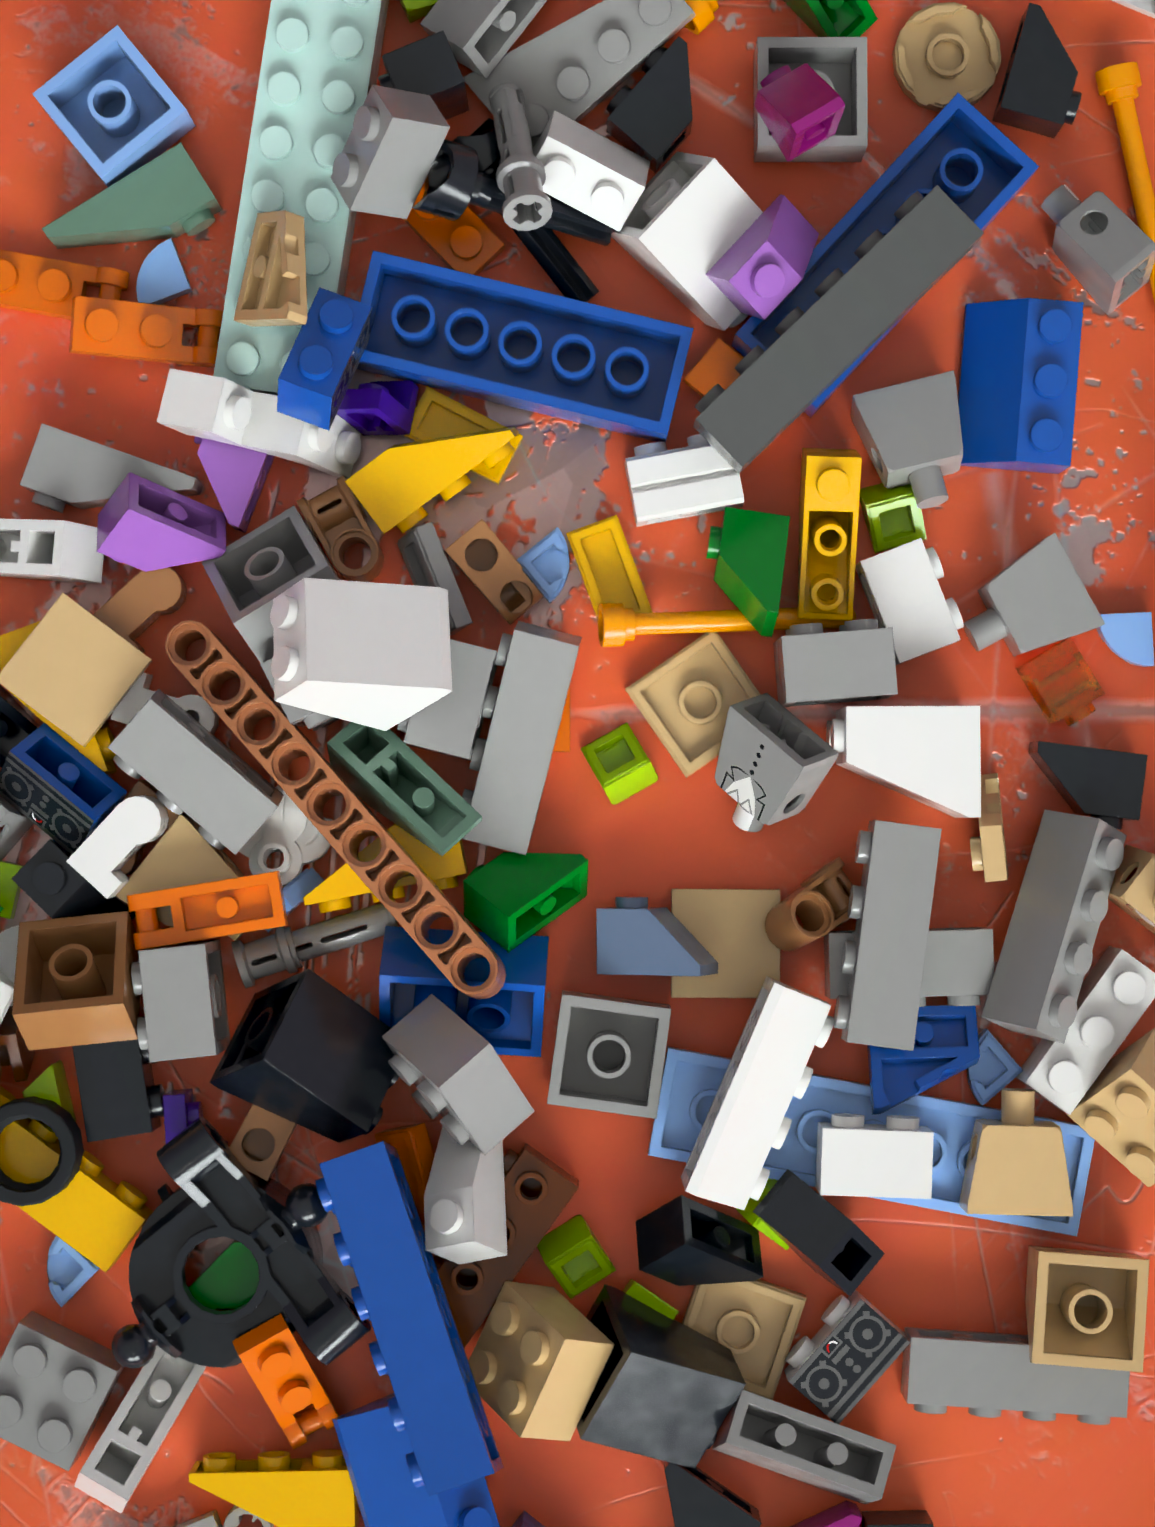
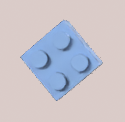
M118 25L32 93L45 112L107 187L161 155L196 126L187 109Z

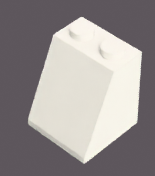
M676 152L646 184L643 193L620 232L614 231L611 233V237L704 324L725 331L728 327L737 326L748 316L741 313L706 276V273L758 219L763 211L715 158Z
M303 578L273 599L270 622L273 626L274 656L271 662V674L274 677V701L387 731L452 692L447 589L432 586Z
M846 706L836 711V719L827 721L826 743L839 753L836 765L954 818H981L980 706Z

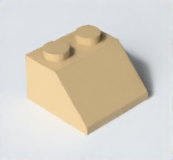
M1028 1246L1025 1306L1030 1362L1034 1364L1143 1372L1150 1260L1137 1254Z

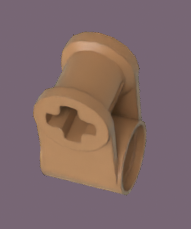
M343 475L336 479V486L310 500L303 497L296 502L317 541L322 543L332 564L348 581L370 582L379 575L383 568L384 556L380 545L365 520L366 514L354 493L345 483L346 478ZM360 543L369 546L371 557L364 567L350 569L345 566L343 561L344 554L351 545Z
M840 857L804 880L800 884V888L773 907L767 914L765 920L766 933L769 940L777 948L783 951H795L827 935L831 930L850 919L848 918V905L853 884L842 870L844 862ZM796 915L801 919L803 928L798 924Z

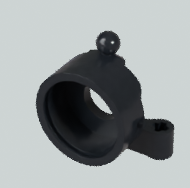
M203 1117L196 1119L157 1151L160 1163L180 1187L173 1192L166 1183L157 1190L162 1203L147 1219L132 1249L129 1263L131 1305L140 1324L126 1325L120 1328L114 1335L112 1353L118 1363L131 1369L140 1368L148 1364L153 1358L156 1346L158 1345L174 1358L180 1357L198 1365L221 1368L235 1366L242 1363L232 1341L275 1316L282 1314L292 1333L297 1330L303 1342L314 1356L323 1364L329 1365L371 1330L368 1319L361 1321L353 1299L342 1291L323 1267L322 1243L316 1225L323 1222L328 1212L322 1206L316 1185L311 1183L300 1184L290 1191L276 1180L270 1179L266 1181L246 1171L231 1153L230 1148L219 1132ZM227 1237L241 1242L252 1252L258 1264L259 1283L254 1296L248 1303L234 1310L218 1311L205 1307L192 1296L186 1284L185 1266L188 1256L196 1245L209 1238Z

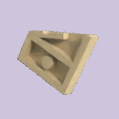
M286 210L258 213L233 321L251 327L306 325L308 314L304 217Z
M998 773L981 775L980 836L970 838L973 871L984 870L985 882L1008 880Z

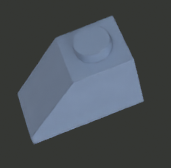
M615 897V907L596 909L597 974L706 976L718 974V962L667 907H648V897Z

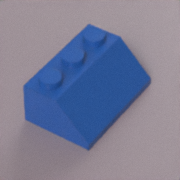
M1022 298L965 305L958 387V405L963 443L961 466L1060 474L1071 466L1084 302Z
M385 927L379 972V1020L392 1028L430 994H433L484 1037L497 1054L541 1057L548 936L532 935L508 953L484 932H478L500 957L506 971L504 986L491 998L479 1000L469 997L455 988L403 927ZM429 929V939L432 944H443L450 939L453 930ZM475 958L470 961L464 972L465 981L468 986L474 987L483 984L489 977L490 964L486 958Z
M394 1393L332 1419L365 1527H500L485 1477L428 1497L425 1485L418 1488L415 1487L406 1461V1454L413 1452L407 1430L397 1431L388 1407L387 1399L395 1396Z

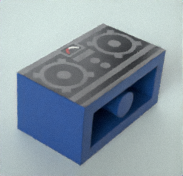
M319 287L309 309L306 325H302L278 378L277 412L328 431L330 430L369 341L372 306Z
M45 723L9 751L0 771V796L71 855L116 806L124 800L127 794L123 787Z

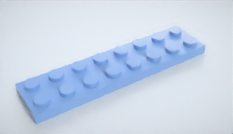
M667 1047L657 1119H654L648 1148L649 1156L687 1163L731 1058ZM812 1074L803 1097L799 1099L793 1096L786 1111L785 1117L792 1119L782 1147L780 1150L771 1147L763 1165L764 1168L770 1170L768 1177L770 1179L779 1180L788 1169L808 1186L815 1187L818 1122L831 1123V1114L835 1113L860 1114L865 1116L864 1124L886 1125V1116L889 1115L915 1116L920 1118L919 1126H927L934 1132L932 1199L870 1198L1077 1237L1095 1140L1076 1123L1034 1116V1120L1052 1121L1061 1128L1073 1204V1217L967 1214L959 1204L974 1123L976 1119L1001 1120V1109L918 1094L882 1114L872 1115L870 1084Z

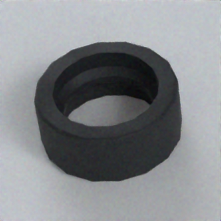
M35 1096L14 1099L0 1107V1134L7 1125L15 1120L31 1118L42 1121L53 1130L58 1138L60 1157L58 1165L51 1175L36 1183L25 1184L14 1181L4 1174L0 1168V1201L17 1206L43 1203L67 1188L80 1169L84 1152L81 1130L72 1115L56 1102Z

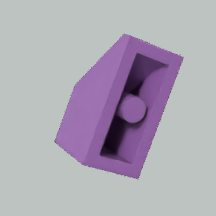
M780 194L706 273V276L741 313L765 320L803 279L819 233L786 196Z
M195 437L194 442L200 445L197 454L228 523L234 529L246 533L275 456L223 442Z
M131 472L127 474L98 514L97 552L109 556L114 561L128 564L145 572L220 558L226 551V517L223 512Z

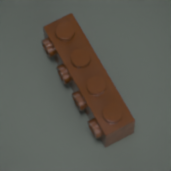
M527 1143L518 1154L509 1149L504 1155L507 1255L460 1265L438 1255H433L464 1348L492 1310L504 1282H512L579 1188V1180Z

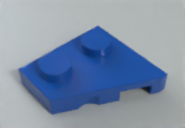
M939 1005L919 1007L913 1051L867 1045L872 1115L882 1114L978 1063L980 1050L976 1006Z

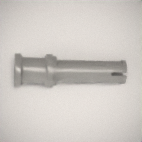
M504 83L493 88L489 94V103L493 113L497 144L501 156V163L496 172L498 188L505 194L506 199L502 206L504 222L515 230L530 231L545 225L551 218L553 209L549 196L543 192L542 186L546 180L544 165L533 155L523 91L521 88L516 91L517 87L515 84Z
M379 903L292 931L291 927L285 928V926L277 927L273 935L245 944L241 940L231 943L242 982L245 988H249L255 985L256 979L287 970L290 974L298 972V969L303 967V961L384 936L386 926L398 927V923L384 905Z

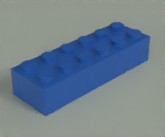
M957 93L813 249L804 277L800 283L765 320L751 316L736 332L731 346L743 357L757 345L766 351L780 337L774 330L778 324L796 307H799L805 313L818 301L820 297L814 291L823 280L837 268L844 274L848 272L860 260L854 254L856 249L877 229L885 236L899 222L894 213L916 191H919L925 197L938 185L984 231L1029 182L1039 166L962 95ZM914 305L825 390L804 413L811 418Z
M373 250L360 301L372 306L369 341L356 369L404 381L411 380L414 383L638 438L666 443L694 328Z
M382 1141L320 1163L319 1166L323 1178L315 1180L318 1195L326 1212L332 1211L334 1215L336 1214L341 1232L333 1234L336 1250L343 1266L350 1265L354 1269L359 1286L351 1288L352 1298L361 1321L367 1319L371 1321L377 1341L369 1343L371 1356L379 1376L389 1375L395 1396L387 1399L388 1407L397 1431L407 1430L413 1452L406 1454V1461L415 1487L418 1488L425 1485L428 1497L496 1473L504 1468L433 1255L425 1250V1231L397 1148Z

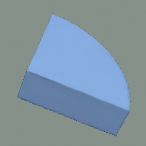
M171 238L157 245L147 255L140 267L136 284L139 303L159 305L193 292Z
M558 527L517 559L523 567V572L549 604L562 591L567 581L570 566L568 546Z
M1152 612L1100 614L1105 624L1096 629L1100 638L1113 653L1129 664L1142 667L1154 666Z
M313 867L310 869L306 868L282 888L287 916L304 901L303 897L324 881ZM273 928L265 929V930H266L267 932H269V931H271Z
M986 1028L978 1035L980 1050L978 1063L967 1068V1079L970 1089L981 1106L986 1104L1023 1072L1021 1067Z
M56 1236L48 1252L47 1275L49 1290L62 1308L100 1268Z

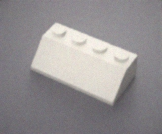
M766 976L681 1175L685 1192L741 1210H745L749 1198L756 1201L759 1200L770 1174V1170L763 1167L771 1147L780 1150L791 1126L792 1119L785 1117L792 1097L801 1099L811 1080L813 1068L806 1066L812 1050L814 1046L823 1048L832 1031L834 1018L828 1015L832 1005Z

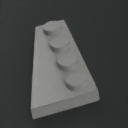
M603 0L506 53L487 78L473 71L464 76L463 79L491 113L489 94L493 88L504 83L515 84L517 87L516 91L521 88L533 149L554 110L576 122L581 121L635 72L654 50L667 43L696 14L685 0Z

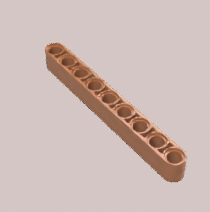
M182 621L173 626L167 634L165 641L166 654L170 661L451 984L467 996L479 1000L488 999L496 995L504 986L506 978L505 966L500 957L301 730L296 725L290 724L285 712L222 640L197 621ZM205 639L206 649L203 655L194 661H187L186 651L188 646L195 640ZM230 678H240L241 686L237 695L230 700H220V689L224 682ZM265 717H274L275 729L270 737L264 740H255L254 728L259 720ZM301 756H308L311 764L309 772L300 780H290L288 769L292 761ZM334 796H344L346 807L341 817L333 821H325L323 818L325 803ZM369 836H379L382 847L378 856L368 862L360 861L358 858L359 844ZM403 877H415L418 888L414 897L408 902L397 903L393 898L394 885ZM439 917H450L454 926L452 936L443 944H432L428 934L430 925ZM475 958H486L490 964L488 979L479 986H468L464 976L466 966Z

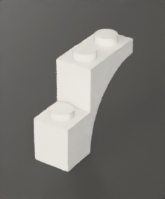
M169 369L157 423L186 435L223 442L290 460L332 476L341 477L344 475L345 478L351 477L353 464L357 461L361 451V433L336 414L328 431L277 412V395L254 392L223 377Z

